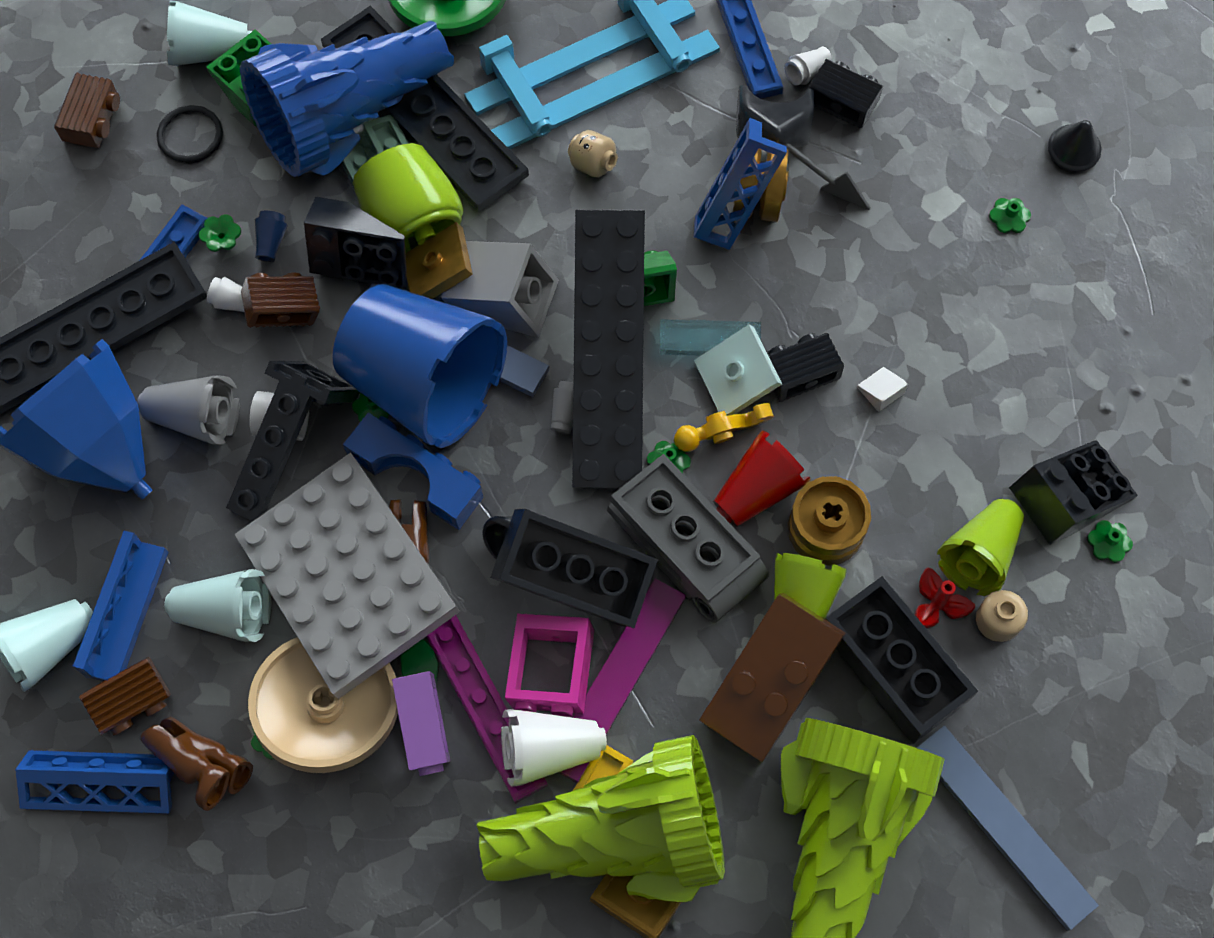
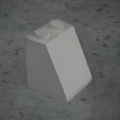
M466 241L473 275L443 292L441 296L446 304L491 317L501 323L505 329L539 337L559 281L556 275L531 243Z

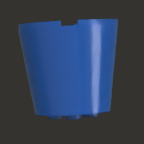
M381 284L365 291L346 313L338 329L333 346V366L336 373L343 380L425 443L443 448L463 437L486 409L487 404L483 403V400L491 384L498 385L505 365L507 335L504 326L491 317Z

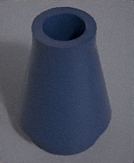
M264 210L260 211L259 217L255 219L256 259L264 262L275 261L276 253L288 227L285 223L286 217L283 214Z

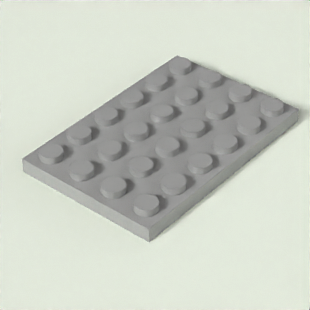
M351 452L235 534L255 569L262 571L265 575L260 577L330 691L338 699L460 612Z

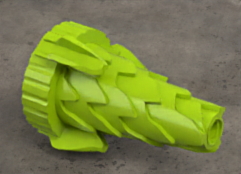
M806 718L805 722L801 723L797 740L783 747L781 753L783 812L796 815L803 809L806 810L797 842L798 845L803 847L793 880V891L796 893L791 916V920H793L791 938H855L865 922L872 894L879 895L889 856L895 858L898 846L923 817L932 801V797H935L945 760L943 757L893 740L817 719Z
M694 735L654 743L652 752L644 755L617 775L597 778L586 784L584 788L555 796L556 800L516 808V814L480 821L476 825L480 834L479 850L483 865L482 871L488 881H509L550 873L551 879L569 875L579 877H594L606 874L610 876L634 875L626 886L629 895L685 903L694 899L700 887L718 884L719 880H723L725 874L723 843L714 794L702 750Z

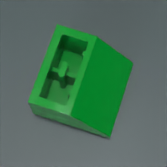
M256 29L206 66L208 72L233 106L255 127L257 125L252 117L242 87L240 65L242 61L258 55L261 47L271 44Z

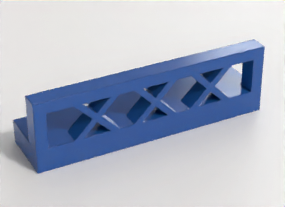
M751 118L747 121L695 215L694 238L730 250L787 153V146L763 138L762 122ZM758 149L775 154L772 160L757 164L754 157ZM756 175L759 181L758 184L743 189L740 180ZM741 199L744 208L729 213L726 207L727 203ZM726 223L730 228L727 237L712 232L715 226Z
M123 531L73 667L86 678L103 682L127 668L169 553L164 547L141 542L133 532Z
M29 750L15 769L20 809L170 813L172 809L170 781L174 772L154 754ZM29 783H40L51 793L47 797H31ZM68 784H78L88 794L84 798H74L64 788ZM106 785L116 786L126 795L121 799H111L101 790ZM143 787H160L161 801L148 800L138 791Z

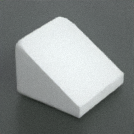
M885 367L857 385V388L878 412L905 394L908 384L902 378Z

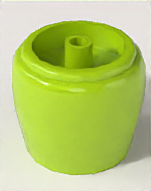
M410 143L389 148L369 159L354 175L353 185L360 209L404 235L406 253L411 250L408 238L414 236L417 243L422 245L424 241L436 236V234L457 222L460 225L463 215L461 200L447 176L422 145Z

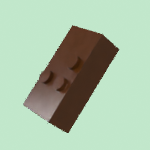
M778 594L699 721L763 762L846 633L786 594Z

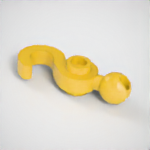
M769 403L756 405L753 407V411L744 414L726 416L725 411L717 412L707 416V423L701 427L681 426L674 436V444L678 449L685 452L695 450L699 446L700 441L713 439L714 444H719L734 438L732 432L764 423L772 419L774 415Z

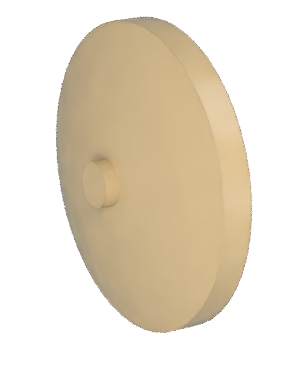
M296 637L273 651L256 672L249 691V718L262 747L280 763L290 768L310 773H328L343 770L360 763L372 755L384 743L393 729L398 714L392 679L396 678L391 664L388 663L338 699L332 694L302 643Z

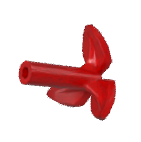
M927 567L923 571L919 581V589L925 598L931 600V603L918 605L915 610V616L925 628L933 627L939 623V610H943L950 619H957L967 616L976 608L975 604L967 597L959 594L953 595L956 586L952 581L947 580L943 582L941 577L932 568Z

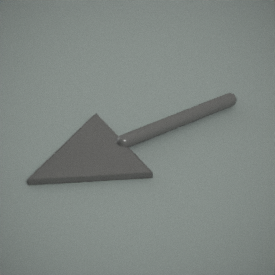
M785 144L788 152L828 182L820 190L870 210L871 207L848 171L834 179L792 145Z

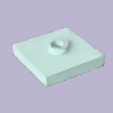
M751 325L742 328L694 360L718 412L725 411L726 416L738 413L782 385L755 328Z

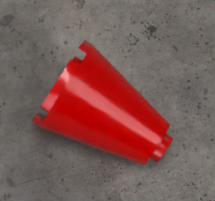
M763 430L757 435L713 500L717 506V511L729 523L732 522L736 526L741 525L794 494L811 481L809 476H800L804 468L780 442L776 440L771 445L765 440L770 434Z

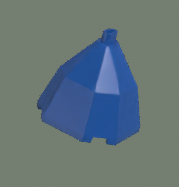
M101 339L92 347L94 351L89 355L91 360L81 354L11 414L14 419L12 422L14 426L9 431L0 426V447L54 478L122 492L132 489L142 500L153 489L142 479L146 475L139 407L109 345Z

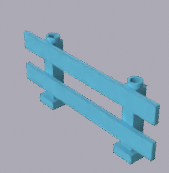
M618 0V5L623 13L632 10L635 16L521 68L514 61L513 43L508 35L480 46L479 52L483 70L487 75L494 72L497 79L464 93V96L476 115L512 100L521 116L491 130L509 149H512L535 137L545 136L554 128L674 72H682L690 65L720 52V47L709 30L681 41L672 26L695 15V10L688 0H668L659 5L654 0ZM647 37H650L659 51L543 106L533 91L542 85Z

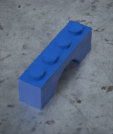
M367 413L343 443L346 454L348 455L351 452L360 466L374 475L393 467H408L420 472L430 483L427 499L430 511L460 530L483 499L479 479L468 471L461 473L453 468L451 461L438 452L434 455L424 449V444L413 435L408 434L405 437L396 431V426L387 418L380 416L377 419L370 413Z

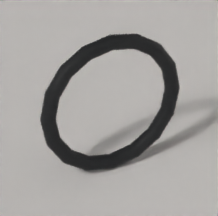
M188 105L178 107L169 112L160 122L156 135L158 146L166 156L175 161L188 163L202 160L212 154L220 144L223 131L221 121L214 112L203 106ZM186 112L203 113L210 117L215 124L216 134L211 145L199 154L189 156L178 155L169 150L164 143L163 134L166 125L171 119Z

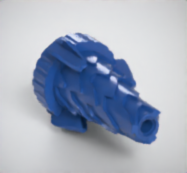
M428 21L402 33H391L369 41L367 37H363L337 49L334 44L320 50L317 49L316 45L286 43L265 45L260 48L258 55L241 62L240 75L243 91L252 117L266 145L281 167L293 177H299L310 171L324 176L334 170L360 142L361 138L359 134L354 132L353 128L378 118V111L397 104L404 94L428 84L427 78L437 75L454 65V56L449 52L447 43L437 28V24L434 21Z

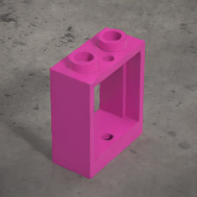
M517 613L505 699L512 709L536 713L537 710L551 711L552 715L572 717L573 713L584 714L594 638V628L589 618ZM528 640L576 643L570 693L521 690Z

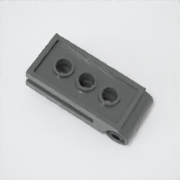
M664 454L611 495V504L608 506L607 512L648 556L658 559L656 565L686 595L689 601L693 599L697 609L709 621L713 623L718 622L768 579L769 573L760 560L761 556ZM654 506H660L664 510H658ZM677 531H683L688 536H683L679 534ZM701 556L710 558L712 562L703 560Z

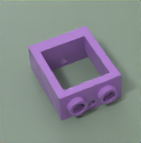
M427 671L392 679L409 770L418 769L419 776L444 771L443 763L450 762L451 760L434 674Z

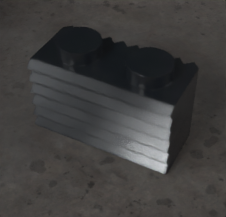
M825 59L810 83L809 89L814 90V107H818L820 110L823 109L837 118L840 117L842 120L852 123L853 126L857 125L859 128H863L880 100L883 85L878 83L877 79L871 75H860L850 70L848 65L843 62H833Z
M810 333L799 339L798 344L787 348L785 345H778L767 353L782 382V385L774 389L779 402L839 380L844 369V363L841 361V357L838 355V351L835 349V345L832 343L828 333L819 336L816 333Z

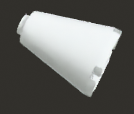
M514 709L503 712L502 718L509 717V726L501 727L504 768L505 770L512 769L514 778H507L511 787L520 786L600 758L601 751L606 750L604 728H599L596 721Z

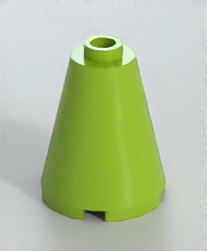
M1009 499L994 500L940 546L937 555L940 554L941 558L938 565L950 581L965 591L968 586L978 589L979 591L976 595L988 596L992 592L1001 590L1005 583L1024 521V514L1019 505Z
M776 553L774 600L778 594L784 593L825 619L842 586L847 570L835 564H832V569H826V565L822 564V560L790 553H783V555Z

